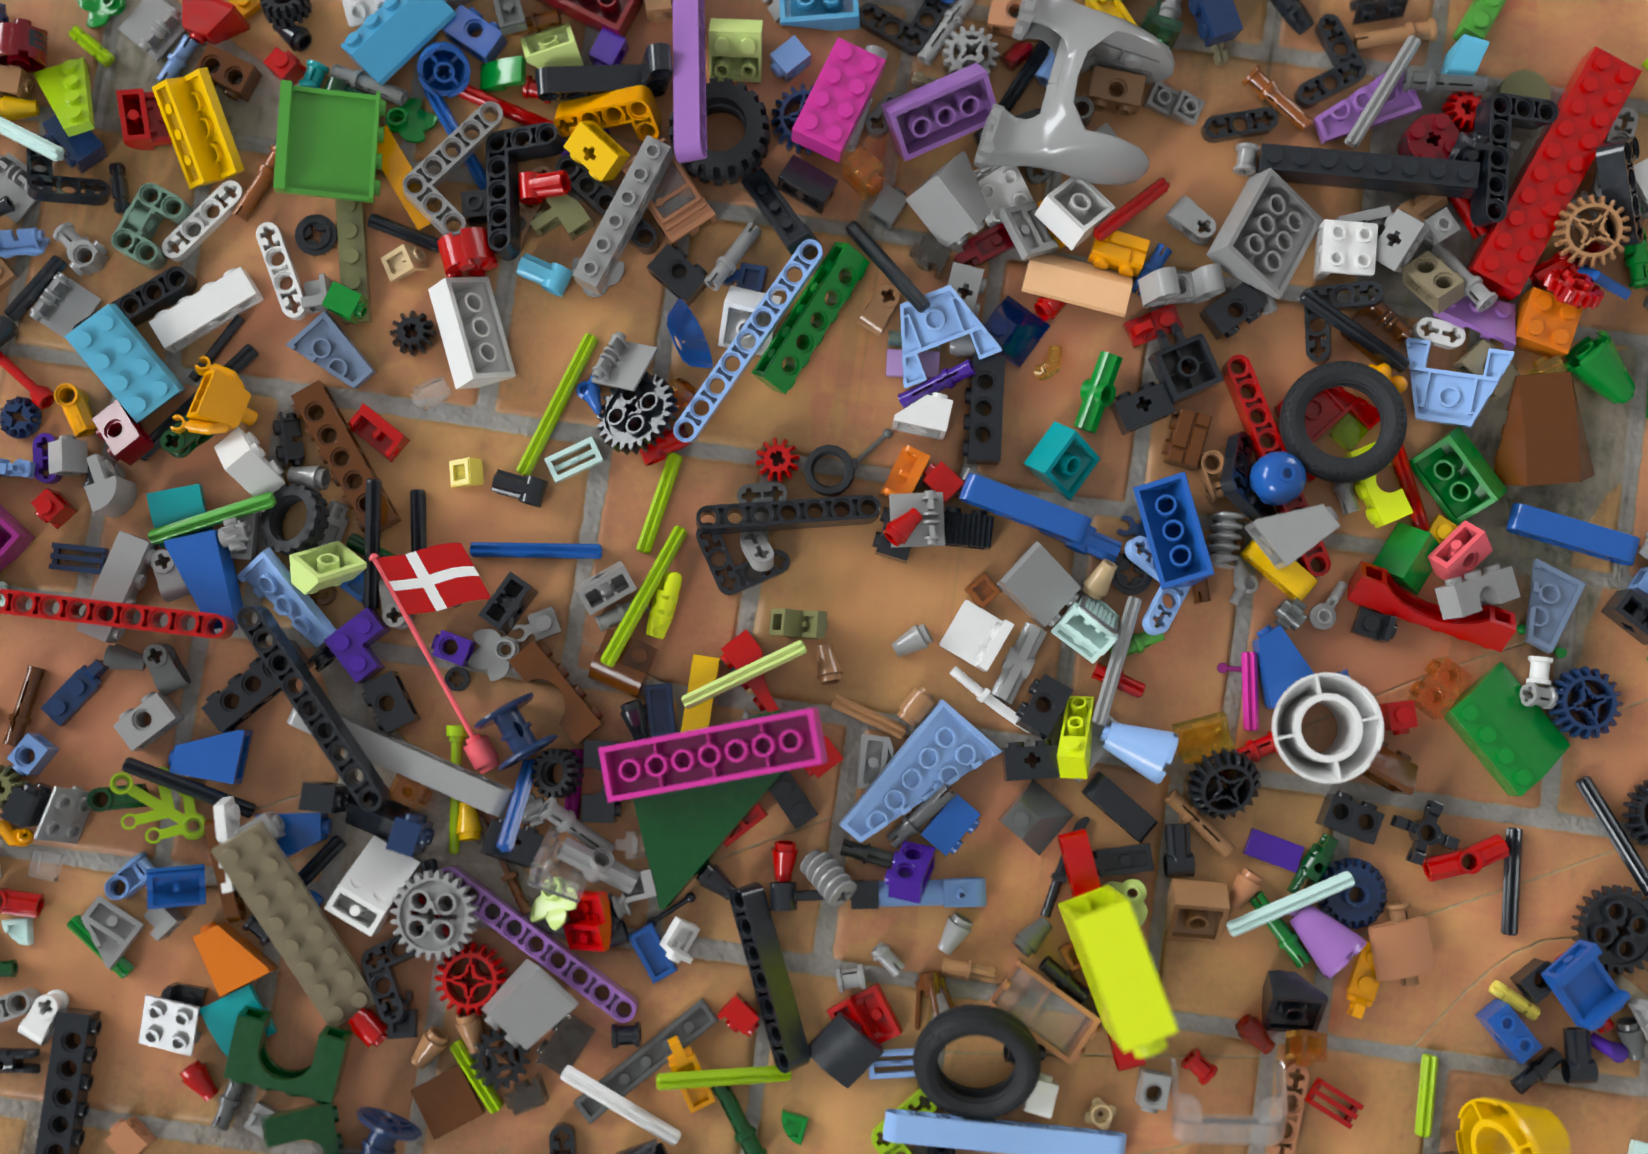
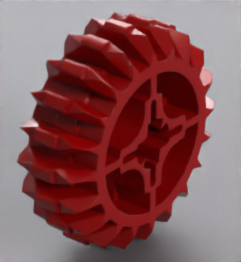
M473 941L470 944V949L466 943H463L464 949L459 952L455 950L454 956L448 957L445 954V958L442 959L445 964H439L436 967L443 974H438L434 977L435 981L442 982L435 990L436 992L443 990L445 993L439 1000L441 1002L447 998L450 1000L446 1007L448 1010L452 1009L455 1005L458 1006L456 1009L457 1015L462 1014L464 1008L466 1009L467 1016L474 1012V1008L478 1016L483 1015L484 1012L481 1009L502 987L500 984H504L509 979L508 977L501 976V974L508 971L506 966L499 967L504 958L502 956L496 960L493 958L497 950L494 948L489 953H486L488 948L486 943L482 944L478 950L477 942ZM469 957L465 972L452 974L455 964L460 959ZM477 959L483 961L489 967L491 974L481 971ZM472 973L473 978H477L480 981L471 985V980H467L464 977ZM453 984L463 988L466 999L455 991ZM492 984L491 990L485 998L475 1000L479 986Z

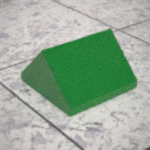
M1397 522L1372 565L1387 569L1400 586L1418 595L1433 570L1427 556L1440 544L1431 533Z

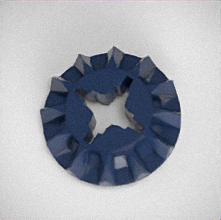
M16 396L12 400H6L7 403L4 407L0 408L1 430L16 439L28 438L35 434L42 422L41 409L29 398ZM22 411L21 415L28 421H18L16 423L17 420L13 418L12 413L20 414Z

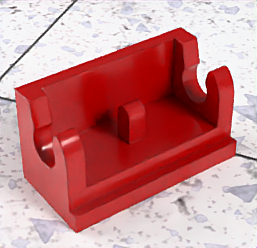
M363 403L349 421L350 429L386 459L393 462L409 443L410 439Z

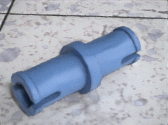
M183 35L174 52L168 54L167 58L169 60L156 79L161 82L168 78H177L182 69L186 70L188 67L186 63L199 46L197 42Z

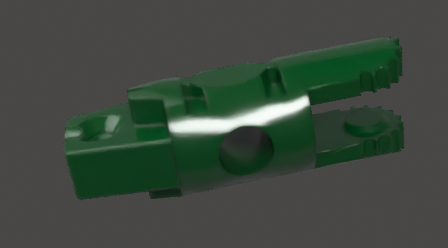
M1323 833L1317 844L1313 843L1289 884L1287 891L1292 894L1299 891L1306 878L1308 881L1303 889L1320 882L1335 856L1333 852L1338 843L1337 839Z

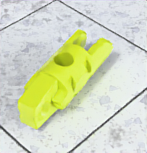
M667 571L659 584L649 611L646 635L664 639L679 599L678 594L682 576L678 572Z

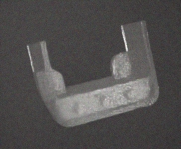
M1170 1058V1076L1172 1077L1170 1085L1171 1127L1174 1138L1182 1144L1275 1146L1279 1144L1284 1138L1287 1119L1286 1067L1283 1062L1275 1060L1276 1095L1266 1096L1260 1101L1258 1115L1202 1114L1201 1104L1195 1096L1179 1094L1178 1065L1175 1058Z

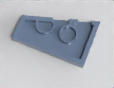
M323 311L286 344L292 350L305 356L306 359L316 363L354 389L361 387L376 373V370L327 311Z
M1536 558L1532 566L1524 641L1548 654L1552 653L1586 583Z

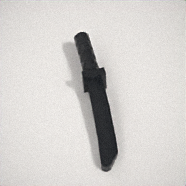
M1084 817L1076 822L1072 831L1086 829L1090 820L1089 817ZM1062 855L1055 873L1050 875V878L1053 880L1040 915L1051 918L1062 883H1066L1067 880Z

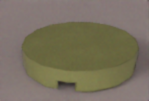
M1515 71L1502 81L1497 90V94L1508 93L1551 100L1549 84L1544 77L1535 71Z

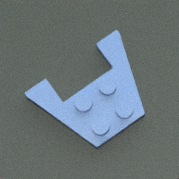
M951 285L925 294L924 296L929 300L930 307L923 313H919L909 301L900 304L904 388L928 380L920 361L919 353L970 334L979 360L1002 351L1000 345Z
M1408 338L1406 340V347L1410 361L1409 370L1416 420L1472 428L1513 360L1514 351L1489 348L1484 374L1476 375L1426 368L1432 343L1431 340Z

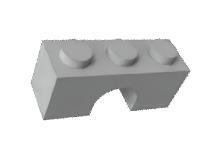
M1499 563L1483 567L1484 572L1482 573L1480 570L1464 573V579L1459 576L1444 580L1445 585L1435 588L1443 620L1461 618L1482 611V605L1502 604L1521 597L1512 566L1500 568Z

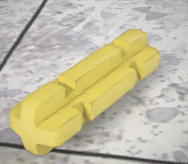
M1494 980L1488 989L1491 994L1500 998L1501 1001L1508 1003L1510 1007L1522 1013L1529 1020L1535 1021L1541 1014L1539 1007L1530 1003L1529 1000L1514 990L1507 988L1501 981Z

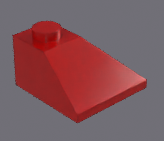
M182 0V27L190 35L189 38L199 44L205 45V42L217 45L250 29L251 25L231 3L222 0Z

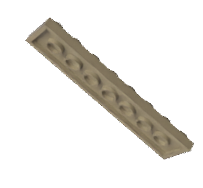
M263 820L211 850L327 1025L337 1027L351 1019L361 1008L365 1007L368 1009L375 1005L366 976Z

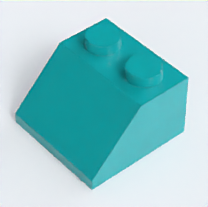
M1054 421L1023 464L1038 479L1071 501L1101 458L1076 430Z

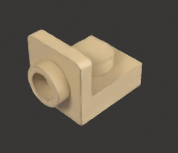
M402 244L381 257L390 282H398L416 270L425 271L429 268L424 251L420 246L413 244Z

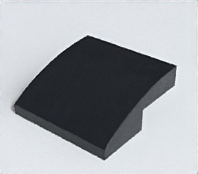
M839 1012L808 1044L811 1058L847 1089L883 1054V1046L862 1033L861 1025L842 1012Z

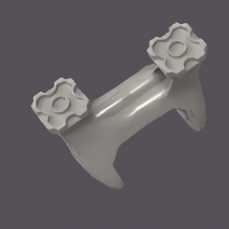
M1022 0L1012 38L1018 40H1042L1052 49L1055 55L1039 115L1033 118L1022 119L1012 115L1004 106L993 103L982 130L973 166L982 169L993 166H1030L1057 171L1092 184L1125 186L1135 183L1148 171L1149 158L1140 147L1125 140L1100 132L1085 130L1073 103L1077 80L1080 73L1091 70L1094 66L1144 75L1146 76L1145 84L1164 81L1173 75L1175 67L1174 56L1170 48L1141 27L1116 16L1086 7L1073 0Z

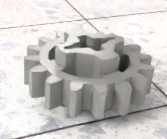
M971 25L969 31H966L961 26L960 34L952 31L951 40H945L944 46L946 49L942 51V57L946 58L944 59L943 66H950L948 74L977 62L987 71L990 77V69L995 70L997 65L995 61L999 57V52L995 51L997 50L998 43H991L993 35L991 33L987 36L983 35V27L978 32L975 31L974 25ZM955 48L957 49L956 52L959 54L956 60L953 55V51ZM984 50L987 51V61L984 60L985 57L982 55Z

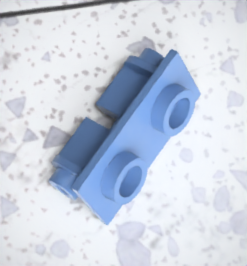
M38 228L17 229L18 238H15L12 230H0V257L11 258L16 255L38 256L45 252L51 239L45 238L44 231Z

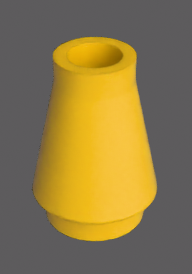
M6 95L0 98V116L8 121L40 115L37 100H27Z
M459 802L456 835L459 836V841L481 839L480 833L483 830L477 809L464 802Z

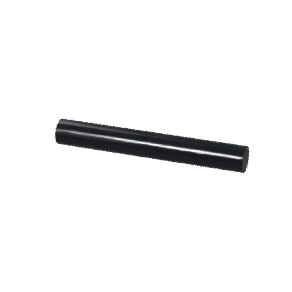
M235 315L204 355L210 359L211 364L246 321L239 315ZM201 362L197 364L199 367L206 366V364H203ZM194 368L188 377L197 383L202 376L197 374Z

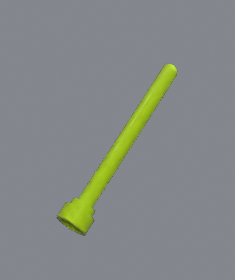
M446 725V736H449V742H451V762L462 767V742H465V736H468V733L463 725ZM450 797L449 852L452 855H456L460 851L459 836L456 835L459 802L461 801Z

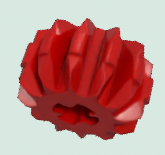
M1457 91L1446 98V103L1442 105L1441 110L1450 117L1459 133L1462 131L1471 133L1473 129L1475 130L1476 107L1482 99V95L1475 97L1474 92Z
M773 438L772 447L766 441L763 442L766 452L757 450L756 454L764 459L756 460L755 465L759 467L764 466L759 471L761 476L769 472L767 478L769 482H772L774 475H777L778 482L783 483V474L788 479L793 478L789 469L793 471L799 470V466L792 462L799 461L800 455H791L796 451L795 445L786 449L788 445L787 439H784L780 446L778 445L777 438ZM776 455H781L784 463L774 466L771 458L773 456L777 458Z

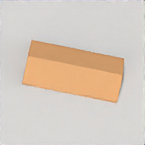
M1043 254L1029 258L1022 292L1124 317L1133 286V276L1126 277L1120 275L1117 270L1109 268L1104 270L1098 269L1093 264L1054 254Z

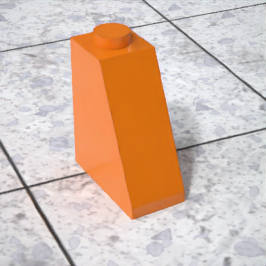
M216 921L200 927V934L193 936L219 997L278 969L271 959L227 922L218 925Z

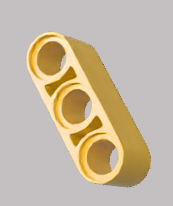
M1253 539L1240 553L1245 561L1292 600L1298 598L1302 602L1318 582L1312 574L1296 561L1287 567L1277 570Z

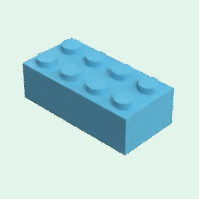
M115 303L107 304L64 336L136 423L144 421L186 390Z

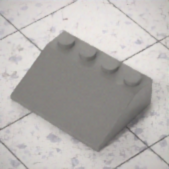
M1269 168L1249 177L1206 255L1214 263H1220L1225 273L1279 299L1286 290L1323 218L1272 168Z

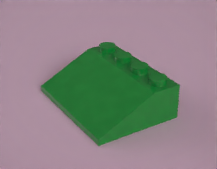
M1499 662L1441 709L1439 713L1508 796L1521 797L1546 775L1571 745L1538 705L1529 707L1521 703L1519 697L1522 688L1521 684L1506 666Z

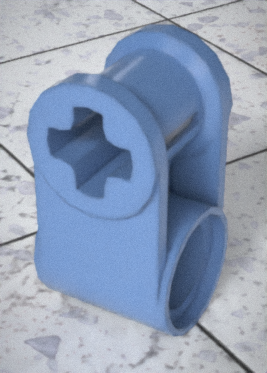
M146 851L134 856L123 868L106 881L104 891L110 899L121 900L130 898L147 886L146 869H153L155 867L148 860ZM120 880L126 885L123 894L117 889V884Z

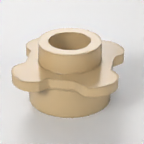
M1095 1097L1091 1100L1092 1105L1089 1111L1085 1112L1084 1118L1086 1122H1093L1101 1130H1107L1113 1116L1116 1114V1108L1112 1104H1105L1101 1098ZM1099 1111L1103 1112L1102 1116H1098Z

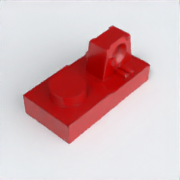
M1174 304L1124 323L1133 348L1156 340L1155 331L1159 329L1163 330L1166 335L1171 334V324L1178 323L1181 330L1184 328Z

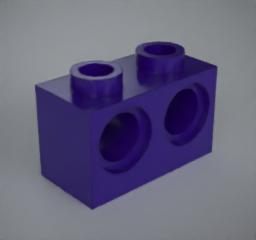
M907 841L903 842L900 851H895L892 869L888 868L886 872L885 885H888V897L918 904L921 903L935 868V847Z

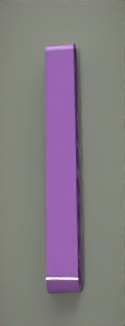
M673 0L674 151L680 164L707 158L705 0Z
M452 865L441 869L444 876L448 871H451L457 878L462 877L461 887L470 885L478 891L477 901H471V905L479 906V909L473 911L475 916L479 917L615 1020L626 1023L635 1016L639 1004L632 994L573 950H570L569 947L553 935L543 930L536 923H532L526 915L522 916L518 909L461 867ZM490 904L499 906L500 915L498 918H494L489 914L488 908ZM512 920H517L521 923L522 931L520 934H515L511 931L510 923ZM534 936H539L543 939L544 947L542 950H537L532 946L531 942ZM559 952L565 956L566 963L564 966H558L554 963V953ZM577 969H583L587 972L588 980L586 982H580L576 979L575 971ZM597 986H607L610 996L608 998L599 997L596 992ZM620 1002H628L632 1007V1012L628 1015L622 1014L618 1009Z

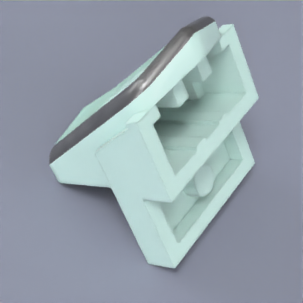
M1084 593L1077 603L1074 602L1050 632L1094 664L1117 641V630L1121 618L1105 602L1093 599Z

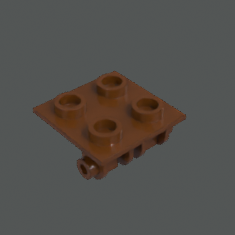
M1384 302L1375 307L1362 308L1352 319L1395 350L1404 340L1411 336L1414 330L1413 327ZM1340 332L1345 339L1375 365L1378 366L1385 363L1347 335Z

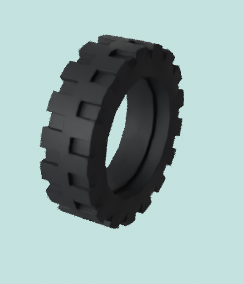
M292 483L290 486L284 485L280 487V491L273 493L276 499L275 506L261 513L260 519H262V524H260V531L263 532L261 536L263 541L268 543V548L270 547L272 550L287 556L318 547L317 543L324 539L326 535L324 531L329 526L327 517L330 516V512L326 508L328 505L326 499L321 498L323 496L321 493L303 485ZM304 501L307 508V519L304 527L296 537L286 540L283 534L285 515L295 503Z

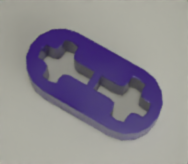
M42 433L35 437L32 445L33 462L36 463L34 475L40 482L56 484L63 475L49 474V477L44 475V471L49 468L48 449H42V446L47 444V441L52 442L59 440V438L49 433Z

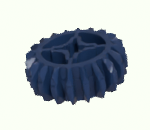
M802 84L800 87L801 91H797L792 86L790 88L791 95L783 91V100L777 99L775 101L777 108L771 111V115L774 117L771 119V126L775 127L773 135L780 136L778 139L780 145L787 143L786 150L788 152L796 147L797 155L801 154L802 149H806V154L810 156L811 150L791 141L792 132L787 127L793 128L814 84L811 85L810 90H806V86ZM801 104L798 111L786 116L792 107Z
M1581 667L1580 669L1571 668L1569 673L1562 672L1560 674L1561 680L1555 679L1552 681L1556 687L1555 691L1558 693V700L1555 701L1557 703L1556 706L1547 713L1549 715H1556L1552 723L1555 725L1561 724V732L1569 731V736L1574 738L1578 736L1581 739H1588L1590 736L1592 738H1599L1600 733L1607 734L1610 732L1608 726L1614 727L1617 725L1613 717H1620L1622 715L1616 709L1621 707L1623 703L1617 701L1616 697L1622 693L1613 690L1617 683L1615 681L1608 682V674L1600 675V670L1597 668L1591 670L1588 667ZM1585 682L1591 684L1599 694H1593L1590 687H1586ZM1571 690V699L1567 702L1568 694ZM1593 699L1592 701L1587 702V704H1584L1583 706H1576L1582 704V702L1586 700ZM1601 705V710L1598 715V708ZM1570 711H1575L1579 718L1583 719L1584 724L1576 721L1570 714Z

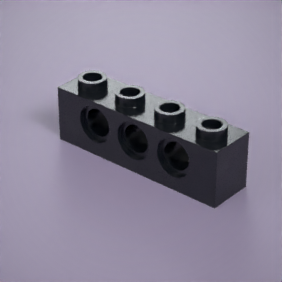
M973 354L971 362L976 374L968 377L970 378V388H965L964 403L969 404V414H964L963 430H968V439L963 440L962 456H967L966 463L998 465L1001 461L1005 356L991 355L979 360L978 354ZM980 378L988 379L991 383V388H980L977 380ZM979 404L987 405L990 409V414L986 416L980 415L976 410V406ZM978 430L986 431L989 440L986 442L978 441L975 437V432Z
M290 640L308 669L313 667L314 664L311 665L309 663V658L294 640ZM283 656L281 659L282 667L284 669L288 665V661L285 656ZM261 657L253 660L249 664L250 669L243 675L239 673L227 682L229 686L223 691L218 690L212 693L206 699L208 703L201 707L220 733L232 732L282 692V689ZM256 677L261 681V687L258 691H254L252 688V681ZM237 694L240 703L236 708H233L231 698Z

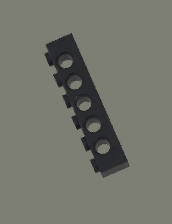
M72 1007L57 1011L35 1154H59L57 1145L62 1146L64 1154H79V1149L85 1139L83 1123L89 1112L87 1097L94 1080L91 1071L92 1064L95 1062L98 1054V1049L95 1045L96 1038L102 1027V1020L99 1019L101 1011ZM75 1033H77L81 1038L80 1045L76 1044L74 1041ZM70 1061L76 1064V1073L70 1069ZM66 1088L72 1092V1100L66 1097ZM62 1117H65L67 1119L68 1128L62 1125Z

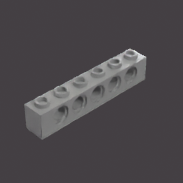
M649 135L646 136L573 273L577 284L601 295L674 158L671 146Z

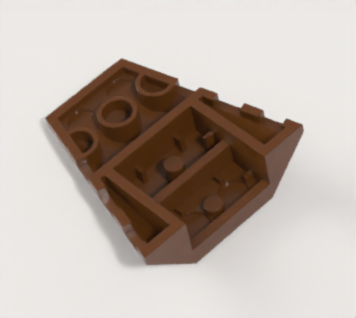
M1571 372L1516 375L1506 410L1509 412L1506 423L1503 424L1501 430L1502 439L1499 450H1496L1494 457L1495 466L1493 471L1504 485L1534 486L1581 482L1594 476L1595 473Z

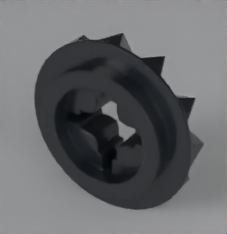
M319 214L303 218L295 230V241L298 247L304 253L314 257L316 255H326L330 249L334 248L336 239H338L336 226L326 216ZM313 227L319 233H323L320 236L321 244H319L314 239L311 240V238L314 236Z
M1125 553L1116 558L1114 563L1117 565V569L1112 579V584L1116 590L1126 595H1135L1146 590L1151 583L1152 577L1130 561ZM1133 563V572L1141 575V577L1132 578L1128 585V577L1120 573V571L1129 570Z

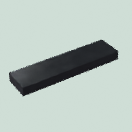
M763 167L740 180L745 191L789 253L797 250L803 241L812 239L810 232Z

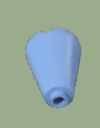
M1111 722L1109 726L1105 725L1102 728L1099 740L1103 741L1102 747L1151 782L1159 784L1167 773L1162 771V769H1165L1167 764H1171L1178 744V734L1170 731Z

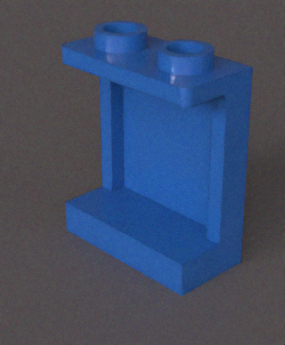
M1578 940L1545 969L1541 975L1575 1025L1594 1031L1601 1028L1613 1013L1621 1010L1631 998V995L1628 991L1621 990L1616 986L1597 958L1603 953L1598 945Z

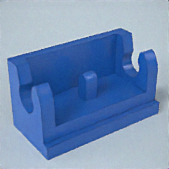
M204 864L146 869L148 910L206 904Z

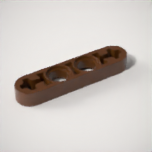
M215 819L206 820L204 830L225 917L229 923L244 920L246 918L245 903L237 889L228 893H222L221 883H226L225 871L223 868H219V862L211 852L215 846L221 843L216 839Z

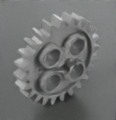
M440 869L435 874H433L432 870L425 871L424 876L421 873L415 874V881L413 879L405 881L407 888L401 887L397 889L402 897L392 899L398 905L397 908L390 909L391 913L397 915L396 919L390 921V924H398V929L393 932V935L401 934L403 936L398 943L399 945L406 942L409 944L406 950L407 953L417 949L416 958L426 954V960L429 961L434 956H436L437 960L444 959L445 954L448 957L454 956L455 950L459 952L464 949L463 943L472 941L467 933L477 931L471 925L472 922L479 920V917L473 915V911L479 909V906L471 905V901L476 898V895L468 896L467 892L471 886L461 887L462 877L453 881V872H449L444 876L443 870ZM421 893H423L427 898V903L425 906H423L419 901V896ZM447 896L453 900L452 909H449L445 904ZM412 911L420 913L433 911L434 914L438 915L452 914L457 916V920L448 917L436 919L434 915H413ZM417 921H420L424 926L422 934L417 931ZM443 924H447L450 928L451 933L449 937L445 936L442 931Z

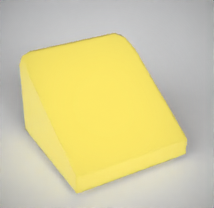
M468 457L449 461L452 488L484 484L482 459Z

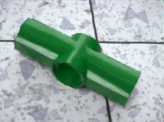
M1100 351L1091 378L1086 379L1081 386L1080 396L1083 401L1073 427L1096 434L1105 407L1110 406L1115 399L1116 389L1113 384L1123 358L1109 352Z

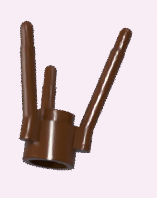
M939 970L918 974L919 980L915 981L917 990L915 1009L916 1030L920 1029L923 991L925 996L930 995L934 1017L939 1014L936 994L941 993L940 988L949 1009L955 1007L946 986L945 976L940 977Z

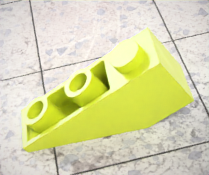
M1070 696L1066 703L1057 753L1060 778L1088 779L1095 697Z

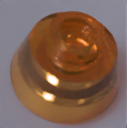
M679 377L669 381V386L674 390L673 395L678 399L674 405L678 408V412L685 410L698 390L689 382Z

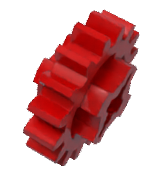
M1553 268V270H1549L1544 279L1543 285L1547 287L1548 291L1554 293L1557 301L1572 305L1575 308L1583 307L1587 309L1589 307L1594 309L1599 306L1604 297V291L1600 290L1601 287L1591 281L1592 278L1589 275L1572 269L1558 270Z

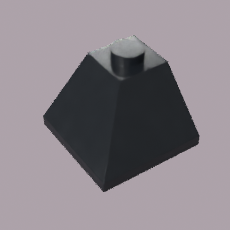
M1268 970L1262 993V1030L1316 1034L1328 1003V996L1296 972Z

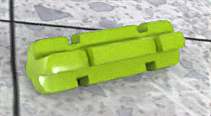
M73 26L68 32V35L103 66L110 67L115 61V57L79 26Z

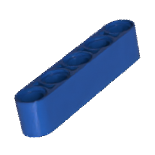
M968 473L959 499L965 503L1077 545H1083L1092 521L1091 518L972 473Z
M1520 503L1512 504L1505 529L1516 535L1627 566L1634 565L1640 543V538Z

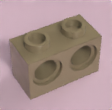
M1429 250L1402 268L1403 285L1437 314H1440L1464 298L1465 281L1461 274L1453 272L1446 266L1442 258L1434 256Z

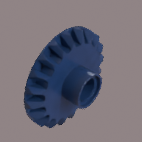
M1358 858L1339 859L1328 866L1320 882L1342 872L1349 871L1354 878L1355 885L1318 901V905L1321 911L1349 929L1368 927L1369 924L1377 921L1379 915L1384 912L1385 904L1388 902L1386 899L1388 890L1385 885V879L1381 876L1379 870L1367 861ZM1357 887L1359 896L1356 900L1352 901L1349 893L1352 888Z

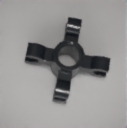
M1428 800L1422 820L1411 821L1405 817L1393 815L1390 825L1407 831L1411 840L1414 841L1407 854V861L1422 865L1428 845L1436 843L1446 848L1457 850L1460 840L1443 834L1440 826L1436 823L1443 811L1444 804ZM1426 825L1429 828V836L1423 839L1420 832L1422 827Z

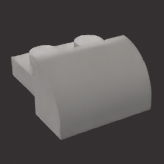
M98 454L86 457L94 480L93 484L84 486L92 511L111 518H117L127 513L136 501V483L124 479L126 475L120 463Z

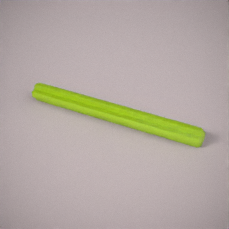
M590 333L584 334L516 469L519 474L525 477L532 474L598 343V339Z
M680 526L673 528L601 657V662L604 665L614 667L685 540L687 531Z

